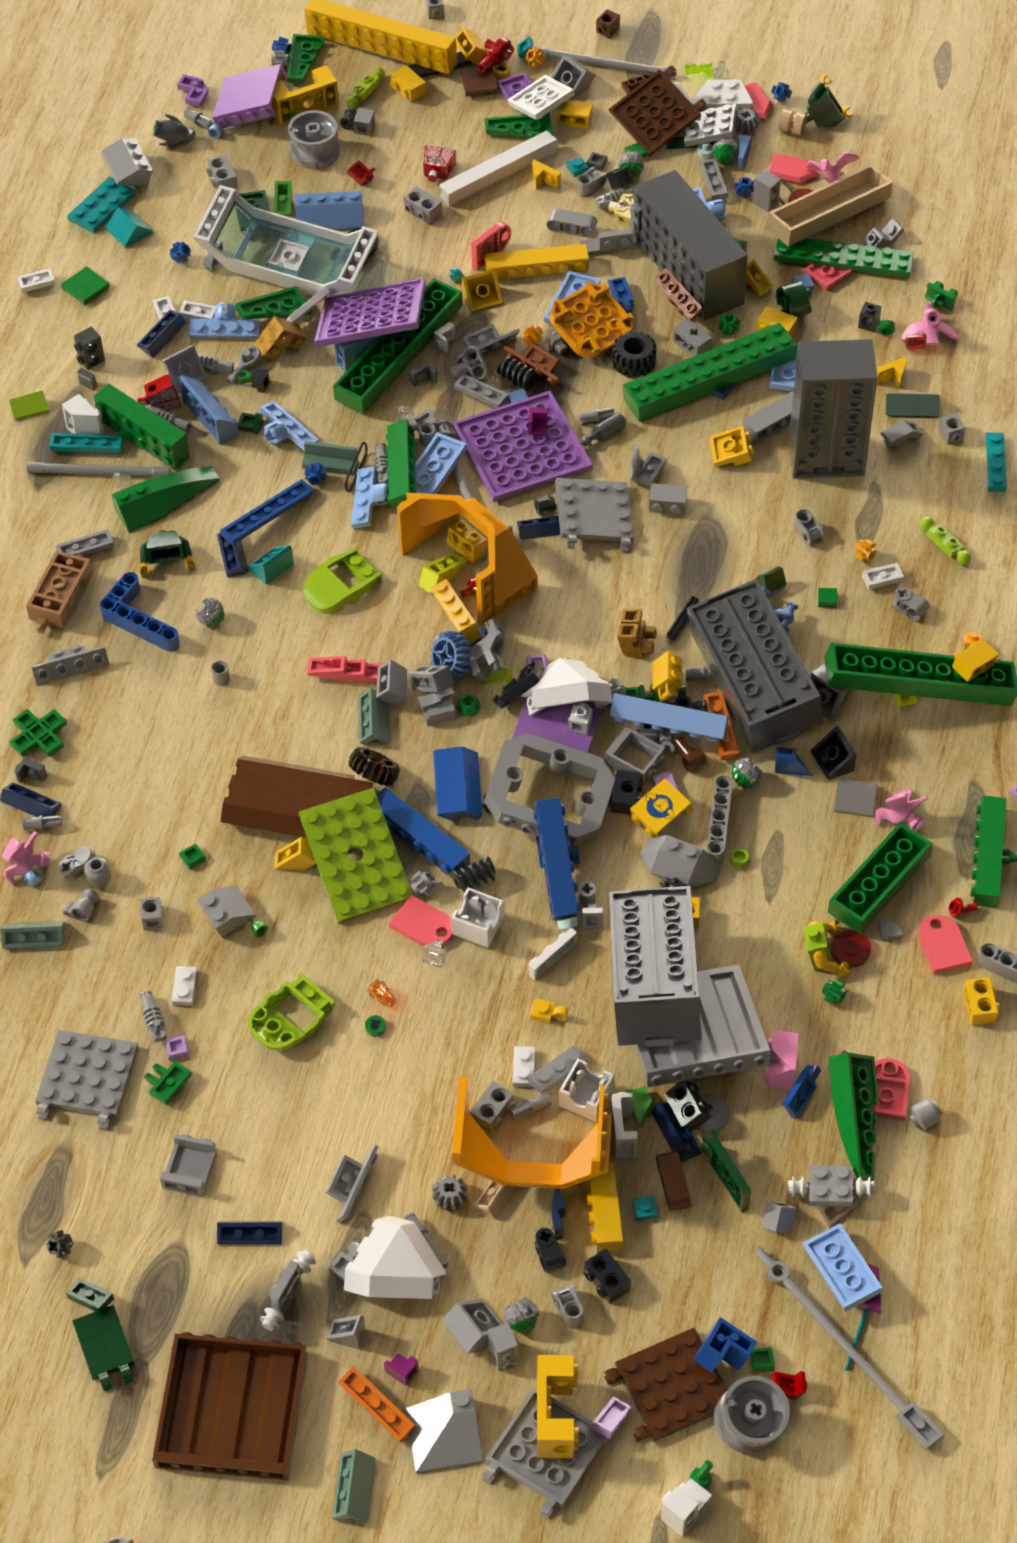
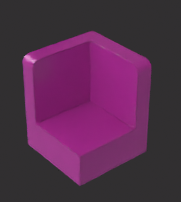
M530 407L528 435L546 436L548 408Z
M397 1354L391 1362L388 1360L384 1362V1370L406 1386L419 1370V1363L413 1356H410L407 1360L400 1354Z

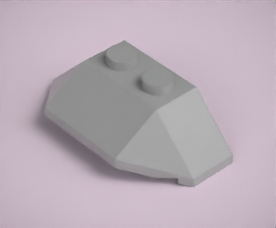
M669 835L648 839L640 854L650 874L663 879L669 877L671 881L676 877L678 878L677 884H683L684 886L696 887L713 884L721 869V866L703 848Z

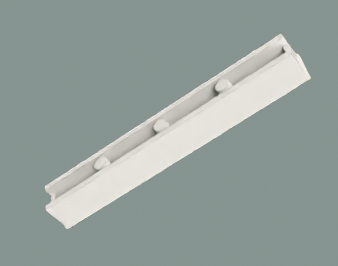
M545 131L439 184L442 189L440 197L448 206H451L532 165L533 160L540 161L557 152V139L548 131Z

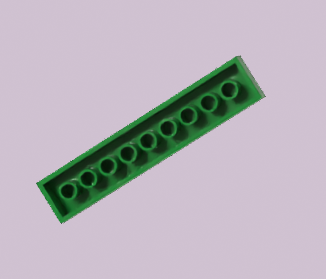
M433 278L425 288L419 327L380 335L333 385L334 400L364 414L434 338V332L446 325L463 306L462 291Z
M777 323L623 384L624 400L638 421L641 422L711 394L714 389L721 390L731 383L741 382L769 371L774 367H779L796 360L797 344L782 324Z
M830 643L824 656L828 687L1012 706L1017 697L1015 664L1010 661L996 660L991 668L967 682L952 667L955 661V656Z

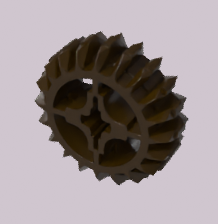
M357 747L349 757V767L358 775H361L362 778L368 779V781L391 786L399 777L400 767L396 762L380 752L378 753L369 748Z

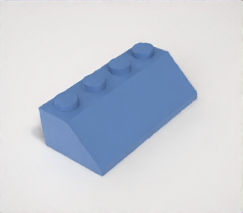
M362 191L295 194L297 220L335 231L352 230L364 226Z
M185 376L179 377L183 402L219 444H222L237 436V421L229 416L227 409L219 404L217 397L211 395L209 388L197 379Z

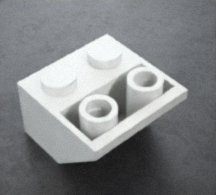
M78 394L62 404L66 427L72 434L104 435V426L101 422L102 415L98 409H94L88 399H84Z

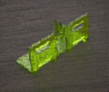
M712 63L684 65L685 74L707 73V78L713 76Z
M512 666L503 667L494 673L492 671L495 669L486 670L489 678L484 682L480 680L481 685L504 680L508 684L512 679L510 670Z

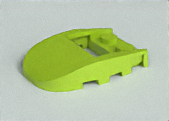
M355 548L329 558L316 568L305 581L303 595L306 601L318 612L325 614L336 613L343 610L345 605L349 603L355 604L360 601L359 598L363 594H368L372 590L374 583L377 581L381 583L383 581L382 573H378ZM335 565H343L360 583L349 589L329 568Z
M299 973L297 980L292 983L285 982L280 986V989L273 994L270 992L264 997L265 1001L260 1006H256L248 1018V1027L251 1034L267 1048L276 1051L289 1050L318 1030L335 1008V1001L305 975ZM291 994L317 1015L316 1020L304 1029L303 1032L275 1009Z

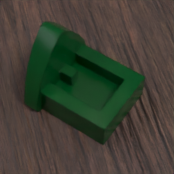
M242 412L237 429L259 434L264 423L263 414Z
M780 566L755 578L761 587L763 586L771 592L787 584L783 568Z

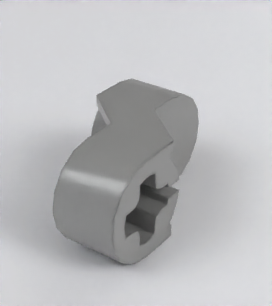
M81 846L74 854L63 858L58 866V871L68 879L75 878L81 870H84L86 862L95 858L96 854L89 847Z

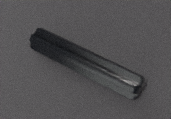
M691 596L667 631L668 639L675 640L689 619L687 608L699 603L697 597Z

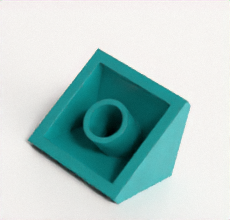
M117 207L106 226V230L125 248L153 233V230L133 211Z
M290 545L274 547L247 567L267 584L294 565L292 547Z

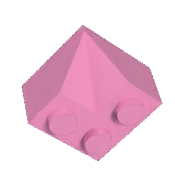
M773 1031V1038H768L770 1067H765L764 1079H768L769 1088L791 1090L794 1085L798 1033Z

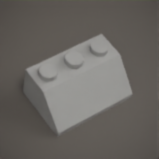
M121 138L101 151L117 185L148 186L153 169L137 139Z

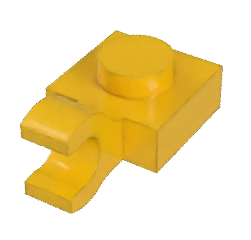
M536 998L530 1017L531 1020L551 1023L552 1018L566 1021L568 1008L564 1006L556 1007V1003L553 1001Z

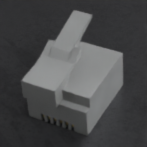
M452 686L439 692L418 697L427 726L455 719V708L450 694L454 693Z

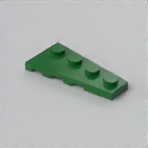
M293 34L287 82L303 84L325 42V37Z
M549 112L537 120L526 114L484 118L487 135L533 138L548 131L553 136Z
M294 286L235 303V309L242 320L273 318L274 316L287 317L306 303V300L298 288ZM310 310V311H309L307 314H305V315H311L312 310Z

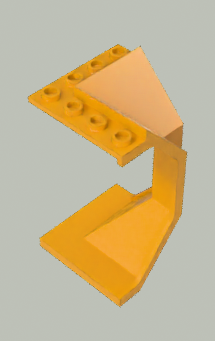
M406 493L407 500L397 506L400 554L402 556L454 520L460 521V514L488 538L489 566L476 575L478 623L482 627L485 622L488 623V620L496 618L538 588V575L510 528L475 498L464 499L459 495Z
M459 1076L452 1162L503 1186L564 1189L609 1172L612 1114H608L609 1093H604L605 1085L600 1084L598 1123L595 1122V1127L563 1164L507 1161L469 1113L468 1077Z

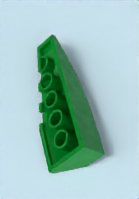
M213 466L186 469L160 475L111 494L114 509L127 531L131 532L163 519L167 516L166 513L172 509L175 511L180 507L181 503L186 500L190 501L196 493L205 491L220 481V478Z
M849 1052L828 1057L834 1111L848 1160L851 1166H853L857 1179L861 1177L863 1180H868L870 1177V1180H874L875 1153L872 1151V1147L876 1143V1134L873 1133L878 1117L874 1113L875 1105L878 1104L879 1100L875 1057Z

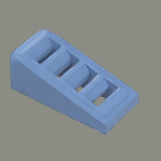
M741 134L738 136V168L740 171L743 170L751 150V136Z

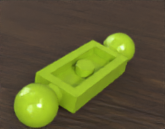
M375 68L372 76L364 77L363 81L346 98V106L348 108H356L358 100L364 101L381 83V80L384 79L385 71L382 68Z
M931 517L921 519V529L927 531L926 536L950 558L956 555L957 562L961 565L970 563L971 554L968 551H964L965 546L941 524L934 526V520Z

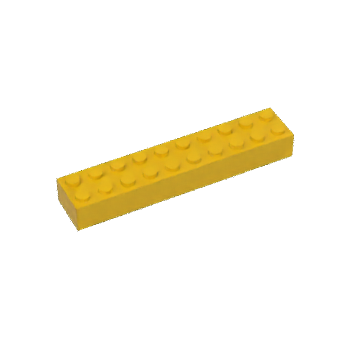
M310 0L304 8L307 34L322 36L331 41L407 63L417 64L445 74H450L458 63L456 37L327 0Z

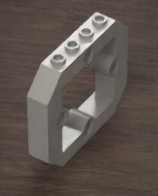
M530 733L505 741L484 800L496 821L505 827H512L526 834L539 836L535 810L506 800L508 792H516L521 786L524 773L521 768L517 767L520 756L547 764L549 770L554 774H563L565 771L594 780L591 791H583L579 795L575 806L576 812L582 816L580 825L564 819L563 821L568 826L566 840L570 842L571 846L574 845L576 847L596 839L615 782V777L602 757Z

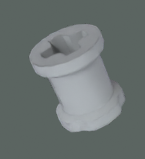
M590 881L582 882L578 887V899L581 905L588 907V904L596 902V886Z

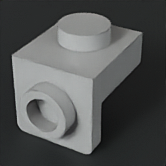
M430 408L416 418L411 413L408 415L411 420L409 422L414 431L417 430L418 432L420 425L423 423L437 421Z

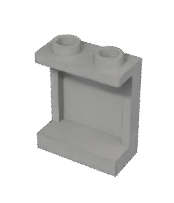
M175 1134L174 1147L166 1171H162L160 1176L162 1189L203 1197L217 1154L215 1142L206 1138L196 1139L186 1134Z

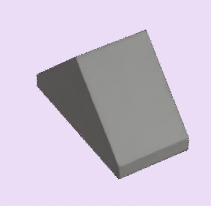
M357 1315L334 1319L327 1340L359 1349L366 1330L364 1317Z

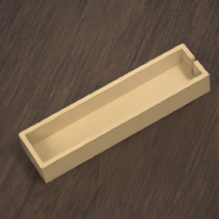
M870 164L770 211L767 229L789 247L889 199L893 182L884 174L880 176L881 172Z

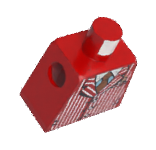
M425 145L424 176L428 177L430 182H436L437 179H447L457 162L456 150Z
M170 374L145 384L146 395L137 397V401L143 406L150 405L151 407L161 408L166 411L181 408L179 395Z

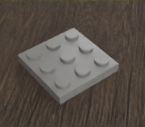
M727 104L723 107L709 108L700 112L701 117L686 128L684 143L688 147L734 137L737 115L736 104Z

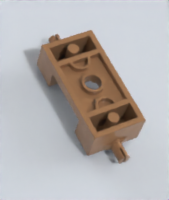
M56 550L26 605L29 620L40 622L37 632L43 634L48 625L59 628L65 627L71 615L69 609L70 602L79 586L86 587L93 575L90 559L85 558L82 554H77L76 556ZM63 583L60 587L54 586L55 584Z

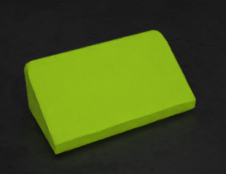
M43 391L9 399L10 408L15 420L49 411Z

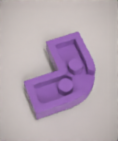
M183 74L177 83L178 90L189 92L185 98L186 104L202 106L208 96V87L204 84L203 79Z

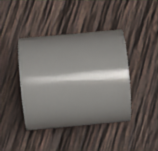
M224 661L214 662L211 666L213 682L219 686L226 685L230 681L228 664Z

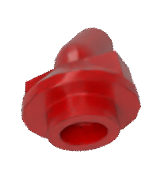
M476 576L473 579L469 577L467 584L470 587L460 591L463 598L476 591Z
M957 897L950 902L948 909L951 916L962 917L965 913L978 910L976 902L964 905L963 900Z

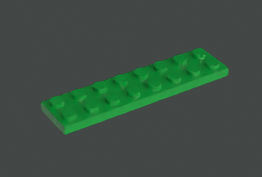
M778 238L774 261L804 265L813 264L820 267H834L835 269L843 270L851 269L852 271L910 278L914 252L808 238L788 247Z

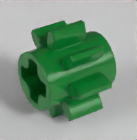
M726 314L724 317H720L718 329H722L723 334L732 335L739 331L740 320H736V315Z
M839 979L833 980V982L828 980L822 989V993L825 996L824 1001L831 1005L836 1002L841 1003L847 994V990L844 989L845 983Z

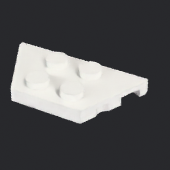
M708 80L691 101L695 105L703 98L707 103V109L723 107L727 104H736L737 108H753V101L741 80Z

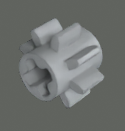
M276 50V54H272V66L281 64L284 69L288 67L289 54H285L284 50Z
M419 870L411 879L413 882L411 887L418 895L425 893L428 896L436 887L434 885L436 880L428 871L422 874Z

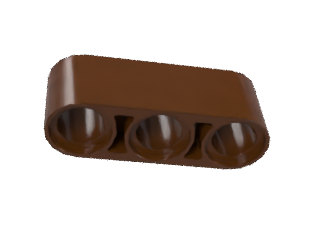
M672 1151L656 1154L657 1168L669 1211L691 1207L690 1195L678 1152Z

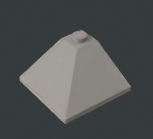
M472 1389L450 1392L406 1408L407 1418L416 1426L410 1433L416 1474L483 1463Z

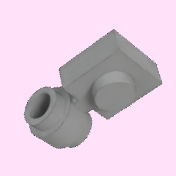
M351 1242L346 1250L348 1255L341 1251L328 1267L329 1272L344 1281L345 1268L349 1262H353L357 1257L358 1253L356 1250L361 1243Z

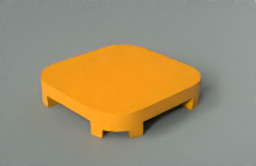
M592 281L586 282L585 287L562 300L557 299L554 301L550 312V322L572 350L584 358H594L613 348V343H615L616 338H619V335L625 334V332L631 333L633 329L634 317L631 312L629 314L625 312L608 292L610 287L605 283L600 285L592 283Z

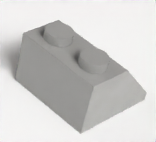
M563 55L551 78L573 89L575 95L569 98L572 100L589 88L596 74L574 59Z
M238 886L214 888L197 899L222 938L256 917Z
M483 1298L456 1302L442 1319L443 1323L447 1326V1330L456 1338L461 1349L467 1354L479 1352L488 1346L487 1330L502 1325Z

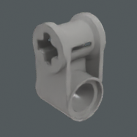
M591 167L587 172L578 177L577 193L582 197L590 196L606 184L607 175L601 174L595 167Z
M444 419L420 425V444L427 447L436 433L454 439V433L450 430V422Z
M801 509L797 511L794 528L807 545L812 544V541L818 538H825V531L822 525L818 523L809 510Z
M905 587L896 589L895 599L892 602V607L896 611L901 612L913 621H918L930 607L929 602L925 598L918 596Z
M570 1283L568 1287L559 1291H551L553 1302L566 1326L573 1329L580 1327L584 1320L583 1306L573 1284ZM571 1313H577L578 1315L573 1317V1316H570L569 1314H571Z

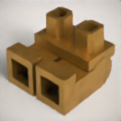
M623 609L617 638L623 655L627 657L643 659L644 653H653L654 650L653 641H647V639H655L657 630L655 626H646L645 620H642V609Z

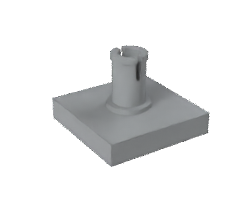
M190 345L162 360L177 393L181 391L179 377L185 376L199 381L207 378L194 345Z

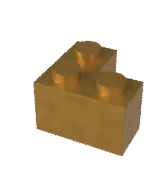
M274 316L255 341V344L265 357L276 360L285 347L298 351L308 337L298 324Z

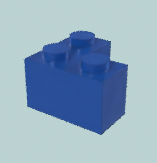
M720 1317L707 1334L693 1361L711 1373L721 1360L739 1371L751 1355L757 1341Z

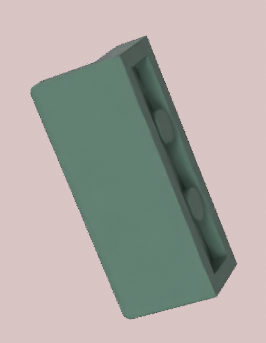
M885 393L886 415L939 416V394Z
M305 441L302 469H305V467L310 468L311 463L317 462L322 464L323 468H326V472L348 474L357 454V448ZM358 458L350 475H355Z
M372 688L358 696L359 743L367 745L374 739H377L387 744L389 742L388 704L377 699V691Z
M64 921L5 923L1 928L2 948L63 946Z
M357 1449L341 1453L332 1519L338 1522L349 1518L361 1523L368 1521L375 1457Z

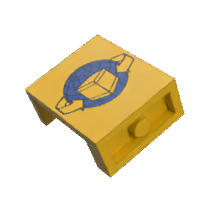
M664 778L633 805L630 811L632 821L637 826L641 825L650 838L661 836L660 832L682 812L689 816L693 809L691 802Z

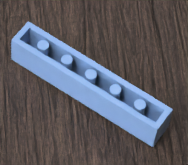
M614 693L610 716L614 717V721L625 723L626 719L632 720L633 725L643 727L644 723L652 725V729L662 731L663 727L671 728L670 732L682 734V731L690 732L689 736L700 738L701 735L708 736V740L719 742L720 739H725L729 716L617 693Z

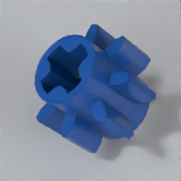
M279 36V39L273 41L272 50L275 51V54L276 50H284L285 54L290 53L291 43H288L289 39Z
M778 82L777 86L773 85L771 93L774 94L773 98L785 102L786 98L790 99L792 91L789 90L790 85Z
M749 177L739 178V182H735L736 194H739L742 198L751 197V192L753 193L754 180H751Z
M184 242L172 244L173 248L170 249L171 258L177 263L188 261V257L191 256L190 247L184 244Z
M314 462L310 464V468L305 467V480H308L310 484L319 485L322 480H326V468H323L322 464Z

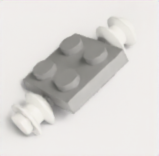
M810 1166V1182H808V1185L804 1176H802L801 1180H795L793 1176L792 1180H788V1193H792L793 1198L796 1193H800L802 1198H804L808 1189L810 1191V1206L853 1207V1192L856 1190L859 1198L862 1197V1194H867L870 1198V1194H875V1181H870V1177L867 1181H862L861 1177H859L855 1185V1182H853V1166Z
M306 1250L298 1251L296 1254L299 1259L291 1260L288 1266H284L278 1284L273 1285L269 1294L272 1308H265L266 1317H260L262 1326L265 1329L273 1331L280 1328L277 1323L278 1321H284L283 1315L302 1283L301 1275L303 1273H310L312 1271L309 1267L310 1264H316L314 1255Z

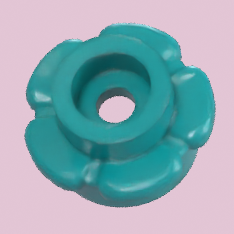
M457 267L450 269L451 274L449 276L452 281L461 283L464 277L461 270Z

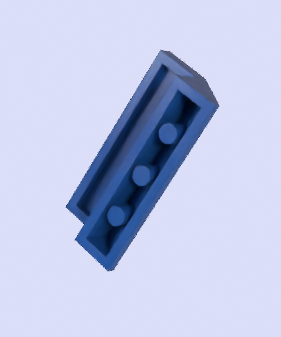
M463 746L433 751L437 816L450 821H454L462 814L477 820L482 817L478 752Z

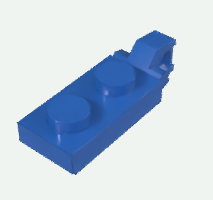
M621 277L608 280V285L614 299L627 314L630 312L632 314L634 299L626 278Z
M808 1064L803 1069L783 1101L782 1105L791 1118H798L815 1091L817 1087L815 1080L821 1072L818 1065Z

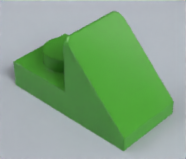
M275 181L274 213L291 216L293 201L292 181Z

